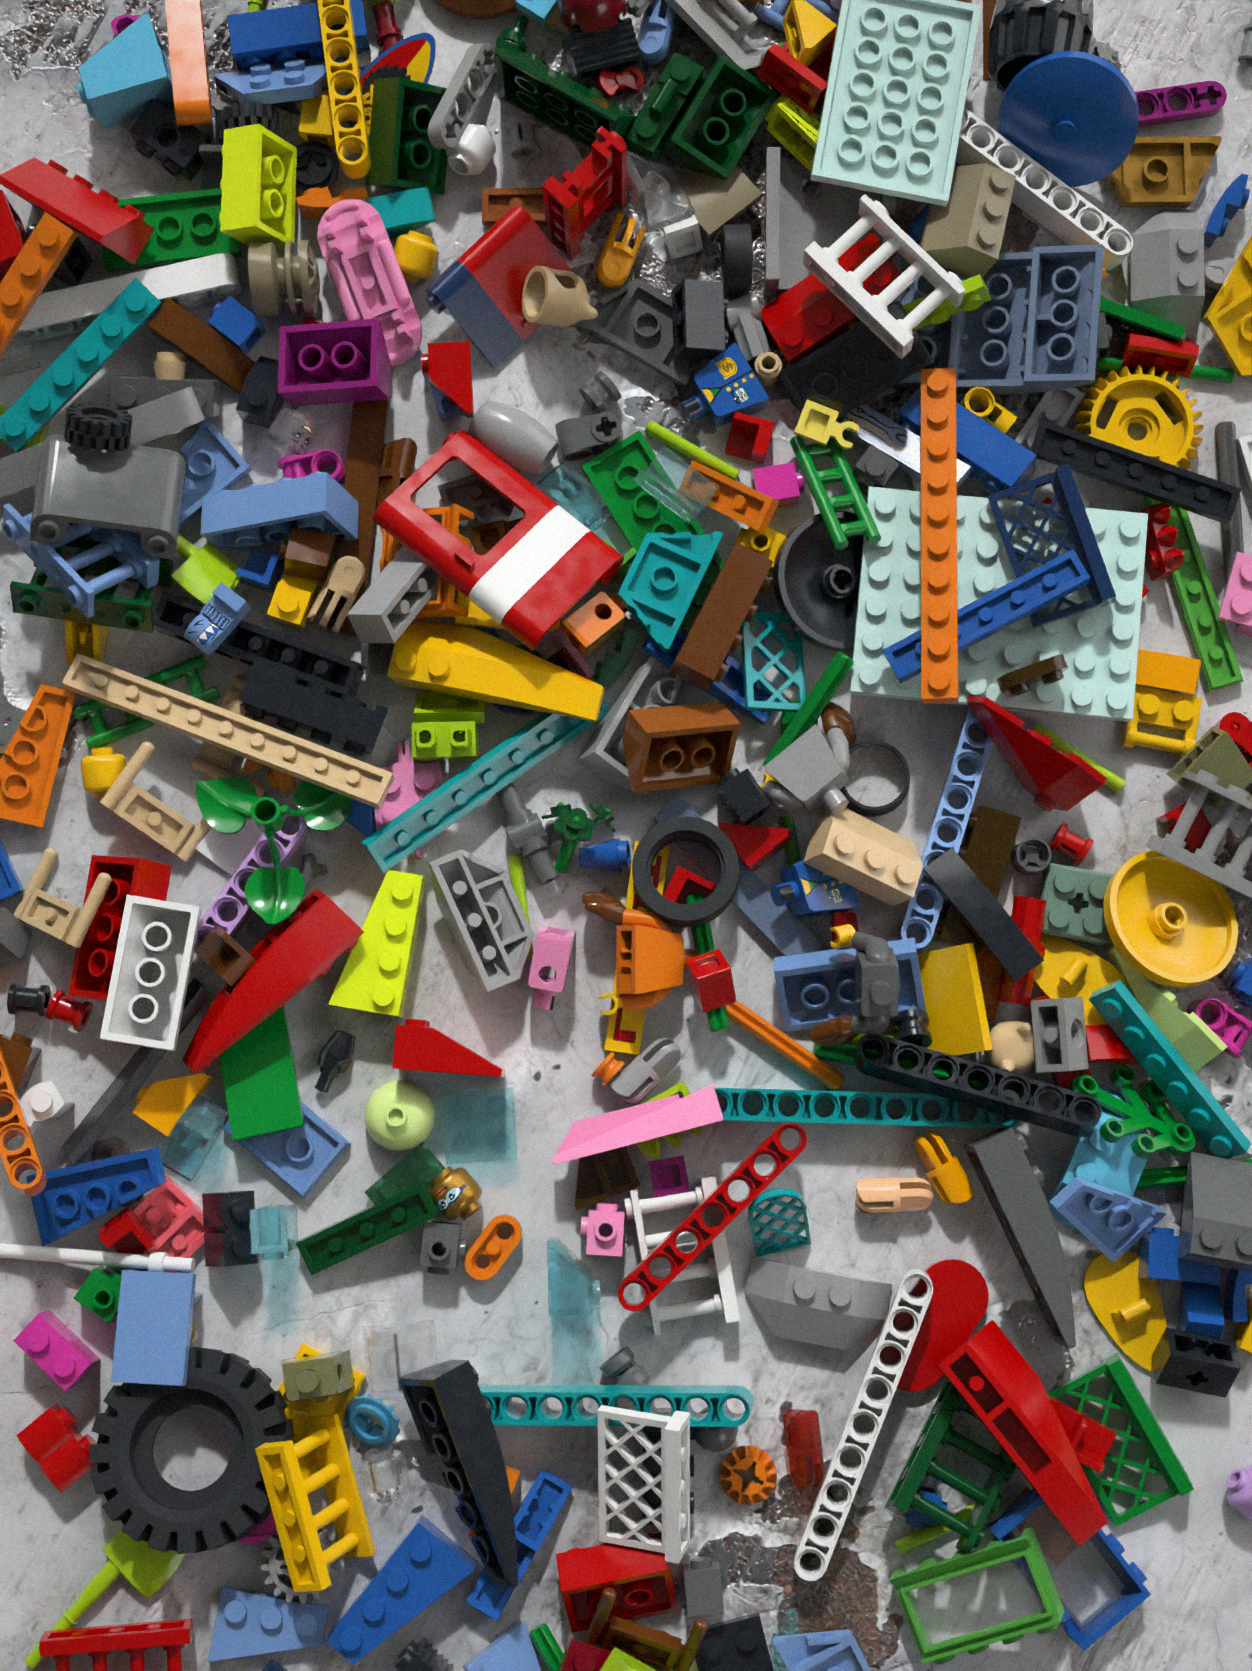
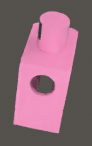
M541 925L537 930L528 979V987L535 988L533 1007L553 1010L556 992L563 993L576 931ZM544 966L554 968L555 976H546L543 973Z

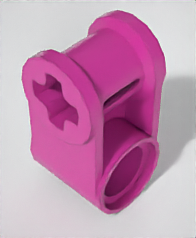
M330 449L303 455H291L277 461L278 468L283 472V477L293 479L309 476L313 472H322L326 464L336 463L337 468L330 476L340 485L344 483L346 466L340 456Z
M1201 998L1192 1001L1188 1005L1186 1012L1188 1014L1194 1012L1201 1019L1200 1011L1204 1005H1208L1213 1012V1017L1206 1025L1228 1046L1223 1052L1239 1059L1242 1055L1240 1052L1241 1048L1252 1034V1022L1230 1009L1218 999Z

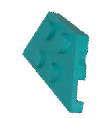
M719 531L712 532L711 535H691V532H677L673 535H668L664 532L646 533L620 587L617 598L664 653L668 654L722 540L723 533Z

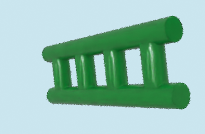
M800 436L791 438L790 445L837 550L845 549L849 544L846 537L865 534L869 544L878 543L881 540V535L842 448L830 437L826 446L818 443L805 445L803 438ZM830 455L835 468L817 471L812 458ZM841 481L846 495L828 497L823 484ZM853 508L858 521L840 524L835 510Z
M203 654L144 677V679L167 687L166 683L185 676L193 694L190 696L207 703L221 698L215 685L205 689L198 670L208 666ZM91 699L73 707L74 714L78 720L89 717L95 732L94 736L85 739L90 751L93 748H101L156 725L154 722L124 711L128 721L108 729L101 710L111 706Z

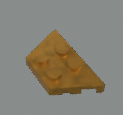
M1136 137L1126 159L1105 179L1121 207H1189L1222 141V137Z

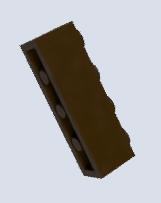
M980 805L976 808L975 813H970L965 829L968 836L965 845H960L958 855L997 899L1022 818ZM947 903L944 913L940 912L934 931L937 933L935 942L951 947L973 943L975 954L980 953L982 944L970 928L964 926Z

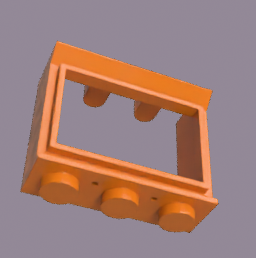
M455 503L447 507L422 509L438 523L442 522V526L466 546L471 547L470 540L458 534L459 521L474 520L473 512ZM383 528L382 557L379 562L381 572L403 546ZM438 574L437 600L428 601L414 619L468 616V608L454 603L455 587Z

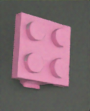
M1237 551L1233 559L1217 619L1228 623H1237L1236 632L1251 637L1252 555Z

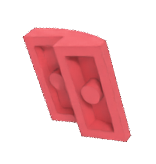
M166 1174V1183L150 1190L131 1208L155 1237V1247L150 1251L144 1248L140 1251V1254L150 1255L152 1251L166 1252L170 1257L189 1258L204 1244V1233H215L218 1228L217 1226H204L203 1211Z

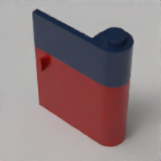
M516 204L426 288L428 296L425 300L437 314L443 311L447 315L452 316L492 368L496 369L542 325L528 322L522 311V291L530 270L535 266H544L570 272L572 270L532 217Z

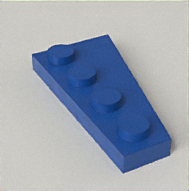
M159 1147L45 1171L47 1176L46 1187L40 1194L31 1197L42 1246L50 1244L166 1183ZM37 1173L26 1176L28 1184L36 1178Z

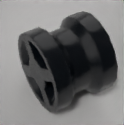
M909 1009L898 1013V1016H894V1027L899 1032L896 1036L897 1040L925 1048L931 1045L932 1035L927 1030L930 1023L927 1012L919 1009Z

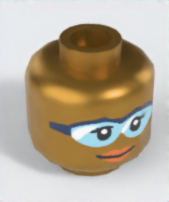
M451 1166L447 1167L429 1184L432 1188L430 1191L431 1196L439 1211L447 1220H454L461 1216L465 1221L481 1207L477 1200L481 1197L482 1188L466 1169L462 1167L455 1169Z

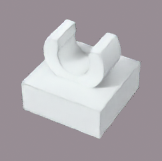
M686 215L681 216V220L672 223L669 221L664 222L662 228L667 253L671 261L703 250L699 223L695 215L690 217Z

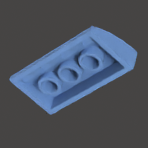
M915 938L888 941L889 947L893 948L899 967L898 1013L909 1009H919L926 1012ZM845 947L774 958V975L785 1032L813 1029L815 1026L830 1019L856 1016V949Z

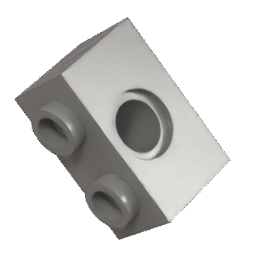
M1083 997L1031 1000L1036 1073L1089 1069Z

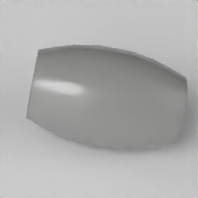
M485 401L479 407L468 428V433L513 469L530 475L541 476L554 458L559 445L553 435L536 419L517 408L493 401Z

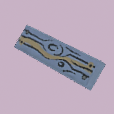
M865 404L851 410L841 419L839 423L851 421L859 426L857 433L845 430L842 434L867 449L871 444L898 462L899 468L921 480V437ZM957 459L958 488L970 474V466Z

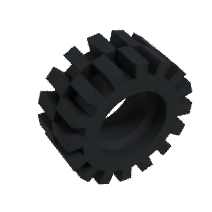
M243 102V105L235 103L232 104V107L225 106L223 110L220 109L218 111V135L221 145L223 144L225 129L260 124L281 137L279 112L275 107L271 108V105L266 104L262 106L261 103L256 102L254 105H250L249 102Z
M83 402L78 403V405L72 404L70 407H67L64 438L68 443H73V446H83V449L88 451L90 449H95V452L106 450L108 453L114 452V449L119 452L123 451L124 448L127 449L130 445L132 415L128 414V411L124 409L119 410V407L116 406L108 407V404L101 403V405H96L95 402H89V405Z

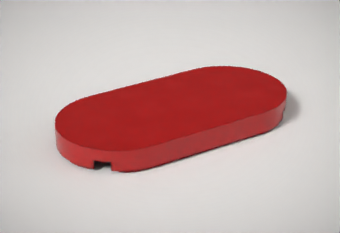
M945 1259L931 1264L924 1270L932 1280L933 1295L897 1389L907 1392H918L934 1385L943 1375L936 1365L968 1339L985 1314L989 1301L986 1281L974 1266L965 1261ZM918 1278L909 1294L912 1296L924 1294L927 1289L926 1282ZM899 1312L893 1318V1324L900 1330L909 1329L914 1322L912 1315L907 1312ZM887 1346L880 1352V1358L887 1364L897 1362L901 1355L900 1351L893 1346Z

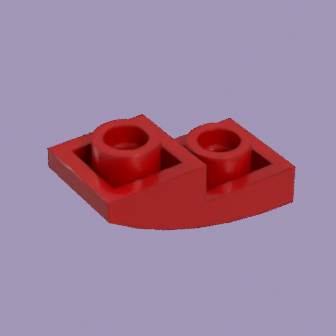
M1109 1024L1085 1025L1088 1064L1115 1062V1065L1140 1064Z

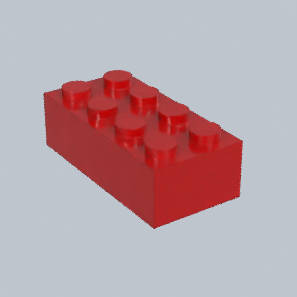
M92 855L84 904L100 873L109 874L112 881L80 948L76 947L68 991L69 996L107 1001L126 896L128 894L166 901L172 865L142 858Z

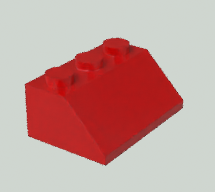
M662 1532L655 1534L647 1533L650 1538L662 1540ZM605 1542L601 1545L573 1548L567 1552L556 1554L561 1594L572 1633L588 1630L601 1594L607 1587L613 1588L617 1593L608 1619H611L612 1615L622 1619L637 1620L679 1611L670 1562L665 1561V1553Z

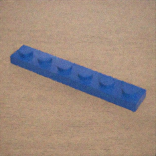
M1069 550L958 610V653L1088 585L1091 578L1074 550ZM921 630L882 650L885 659L900 684L921 673Z

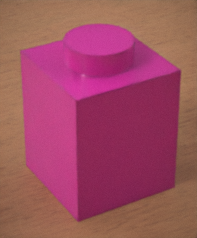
M794 462L756 468L752 471L751 481L753 489L780 501L777 508L798 505L800 493H804L805 489L802 473H796Z

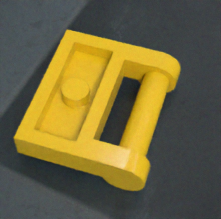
M1135 685L1133 719L1130 722H1124L1121 746L1133 748L1134 745L1177 753L1182 758L1196 744L1195 738L1202 698ZM1137 724L1183 732L1182 740L1137 732Z

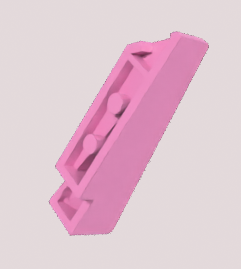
M714 1085L705 1087L681 1099L679 1094L575 1121L553 1157V1165L723 1121Z

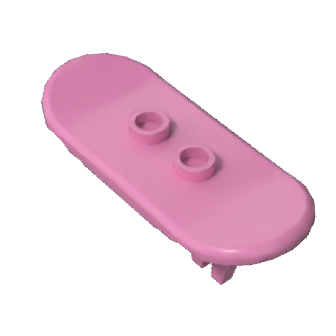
M359 199L339 201L323 214L317 232V240L347 321L378 318L381 322L391 366L401 365L410 360L418 351L422 341V325L383 220L378 211L369 203Z

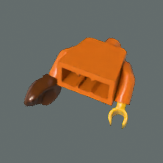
M586 892L583 894L582 903L585 904L587 911L597 914L608 922L617 925L616 993L622 994V997H616L610 992L602 993L598 999L611 998L614 1001L611 1009L600 1010L602 1014L611 1015L616 1012L617 1008L622 1007L625 1011L654 1007L670 995L671 987L682 985L684 971H688L686 959L697 955L692 949H684V938L681 934L673 933L670 925L653 912L627 909L614 896L601 892Z

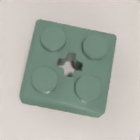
M1054 863L1048 864L1043 872L1039 899L1047 901L1041 934L1094 945L1106 944L1109 933L1104 919L1103 902L1106 887L1113 874ZM1078 896L1079 902L1083 903V908L1074 913V907L1068 905V900Z

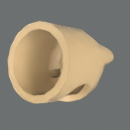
M535 266L530 270L522 291V311L528 322L567 327L581 320H593L598 316L597 310L589 304L587 287L580 276L570 271L556 270L544 266Z
M1009 1020L990 1026L989 1032L993 1050L979 1052L982 1064L1021 1076L1033 1071L1036 1061L1033 1028L1030 1024Z

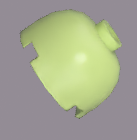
M402 1080L384 1083L372 1092L366 1103L364 1113L367 1132L373 1140L382 1147L395 1151L416 1148L424 1142L434 1127L436 1117L433 1100L426 1090L411 1081Z

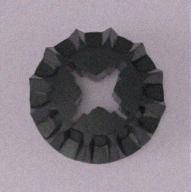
M307 141L297 145L296 189L303 194V192L311 188H324L328 186L330 191L331 185L335 180H338L340 167L335 152L328 145L318 141ZM311 157L317 167H322V169L317 170L315 179H312L308 171H304L309 169Z

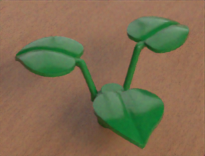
M224 777L209 781H198L196 783L198 806L203 817L214 830L223 834H236L243 829L247 818L254 820L258 828L265 833L274 869L261 867L254 871L247 879L245 896L252 910L268 925H276L285 921L300 906L305 894V882L297 868L280 867L274 833L283 827L285 815L296 818L304 816L306 824L315 831L327 832L337 829L347 820L354 799L305 781L298 786L293 795V800L300 810H293L288 808L287 805L280 807L278 802L271 797L258 799L257 791L252 783L241 777Z

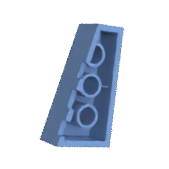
M313 472L309 476L294 479L282 478L278 482L264 485L251 484L247 488L233 491L220 490L216 494L202 496L200 534L217 548L262 546L263 539L281 544L283 539L289 540L292 527L327 535L344 534L345 541L358 540L359 502L327 472Z

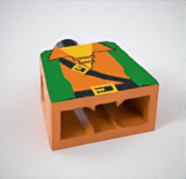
M601 591L562 622L556 644L578 668L621 630L626 618L624 613L628 610L617 598L618 592L610 598L605 592Z

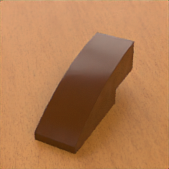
M168 297L148 324L153 335L184 354V358L216 379L221 380L222 383L240 394L245 377L256 362L227 339Z

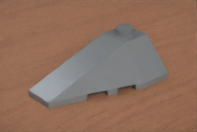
M648 654L592 733L577 762L602 781L631 790L622 742L628 710L674 706V703L678 701L682 677L670 671L669 668ZM650 791L640 792V793L649 794Z

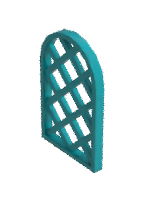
M775 1189L761 1194L749 1205L747 1220L750 1225L756 1257L811 1244L806 1212L807 1206L801 1194L790 1189ZM783 1197L793 1198L788 1203L781 1200ZM765 1201L770 1202V1203H769L766 1207H764V1208L758 1207L759 1205H761V1204L764 1203ZM799 1201L800 1204H801V1207L796 1206V1205H794V1204H796V1203ZM775 1205L783 1207L778 1213L770 1211ZM789 1209L796 1211L791 1218L784 1216ZM753 1212H757L758 1214L753 1218ZM764 1215L772 1217L767 1223L759 1221ZM801 1215H803V1221H804V1222L799 1221V1220H797V1219H798ZM777 1220L785 1222L780 1228L772 1226ZM791 1224L799 1226L794 1232L786 1230ZM754 1226L760 1227L756 1233ZM804 1229L806 1237L799 1235ZM767 1230L774 1232L769 1238L761 1236ZM779 1235L787 1236L783 1242L775 1241ZM756 1240L764 1243L758 1247Z

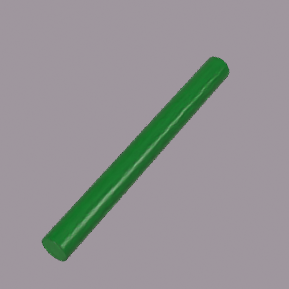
M1099 355L1100 357L1096 361V369L1121 371L1125 367L1121 366L1122 358ZM1194 365L1189 379L1232 383L1234 369ZM1128 367L1130 373H1133L1135 368ZM1142 369L1143 374H1147L1149 371ZM1155 372V375L1161 376L1163 374L1160 372ZM1168 374L1169 377L1189 378L1184 376Z

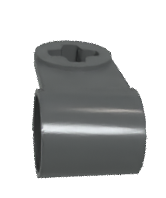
M601 412L581 418H570L555 425L561 456L564 461H576L590 455L602 453L623 440L621 421L617 415L611 412ZM604 427H610L611 436L605 437L603 433Z

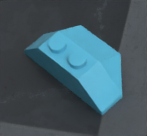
M1098 1084V1089L1126 1102L1121 1093ZM1102 1106V1116L1094 1130L1087 1136L1074 1138L1048 1201L1053 1219L1074 1229L1077 1228L1055 1209L1050 1202L1051 1199L1076 1176L1133 1196L1148 1158L1141 1159L1137 1157L1131 1149L1132 1142L1140 1134H1148L1147 1130L1123 1136L1115 1143H1109L1102 1138L1099 1129L1107 1119L1116 1118L1119 1121L1126 1119ZM1085 1112L1082 1122H1089V1115Z

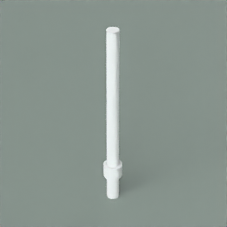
M0 1243V1258L147 1269L153 1272L193 1273L196 1265L194 1258L170 1257L166 1252L152 1251L150 1255Z

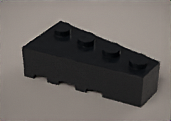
M255 661L253 662L239 698V705L245 707L244 713L262 720L265 715L278 719L277 726L292 732H296L299 727L311 732V739L329 745L331 740L344 745L343 751L362 758L364 753L371 755L389 708L376 705L374 711L367 709V704L362 702L360 698L349 694H341L340 698L333 696L334 691L326 686L315 682H307L305 685L300 683L301 679L295 675Z

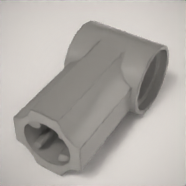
M753 292L728 300L727 310L724 314L726 328L729 333H733L735 342L748 364L754 366L756 358L761 353L771 352L762 326L763 318L758 299Z

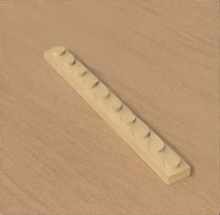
M79 653L76 655L62 681L65 689L377 809L381 808L395 779L393 773Z

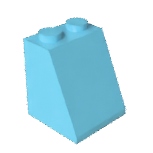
M149 13L140 16L78 68L82 81L76 84L83 104L86 103L90 117H97L103 129L138 119L152 99L168 109L174 108L171 72L162 43Z

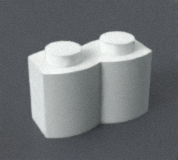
M62 1081L38 1083L31 1087L20 1100L32 1134L42 1126L44 1121L55 1120L66 1114L75 1103ZM6 1103L0 1106V1117L9 1115L13 1105ZM17 1136L12 1138L11 1140L24 1139V1137Z

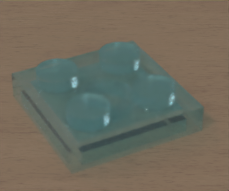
M513 1087L442 1092L446 1164L518 1159Z

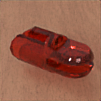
M787 1409L782 1417L792 1480L802 1490L815 1489L822 1484L825 1476L818 1413L816 1410Z

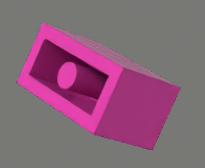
M50 1310L39 1313L13 1340L64 1391L76 1386L100 1360Z

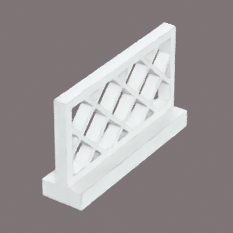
M604 1405L599 1407V1541L665 1553V1561L680 1563L690 1544V1413L675 1411L673 1416L670 1417ZM608 1419L620 1421L627 1428L628 1432L618 1438L608 1427ZM646 1425L661 1428V1440L653 1444L641 1429ZM632 1436L646 1449L637 1458L624 1445V1442ZM615 1449L629 1463L620 1471L609 1460V1454ZM650 1455L661 1466V1473L655 1477L641 1463ZM632 1469L646 1482L638 1490L624 1477ZM615 1482L629 1496L620 1504L609 1493V1487ZM650 1488L661 1499V1505L655 1510L641 1496ZM633 1501L646 1515L638 1523L624 1509ZM617 1515L629 1529L624 1533L609 1530V1519ZM652 1521L662 1532V1540L650 1538L642 1527Z

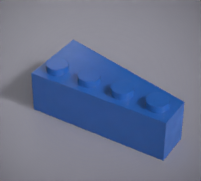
M421 1515L332 1628L325 1642L354 1665L476 1569L478 1561Z

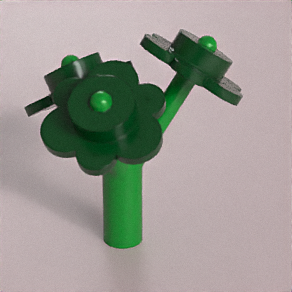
M559 802L557 806L550 807V815L542 816V819L559 817L554 823V830L562 835L563 842L554 866L557 872L567 873L576 845L581 841H589L592 837V831L602 821L613 833L616 831L610 824L615 820L611 815L612 811L610 808H605L602 804L595 808L589 803L588 806L597 815L592 820L587 818V814L583 809H571V804L564 805L562 802Z

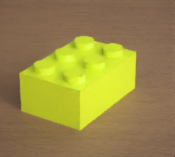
M260 124L225 129L221 149L223 168L220 182L222 191L221 212L219 215L220 231L247 246L250 243L273 242L277 250L284 249L286 241H293L294 243L297 148Z

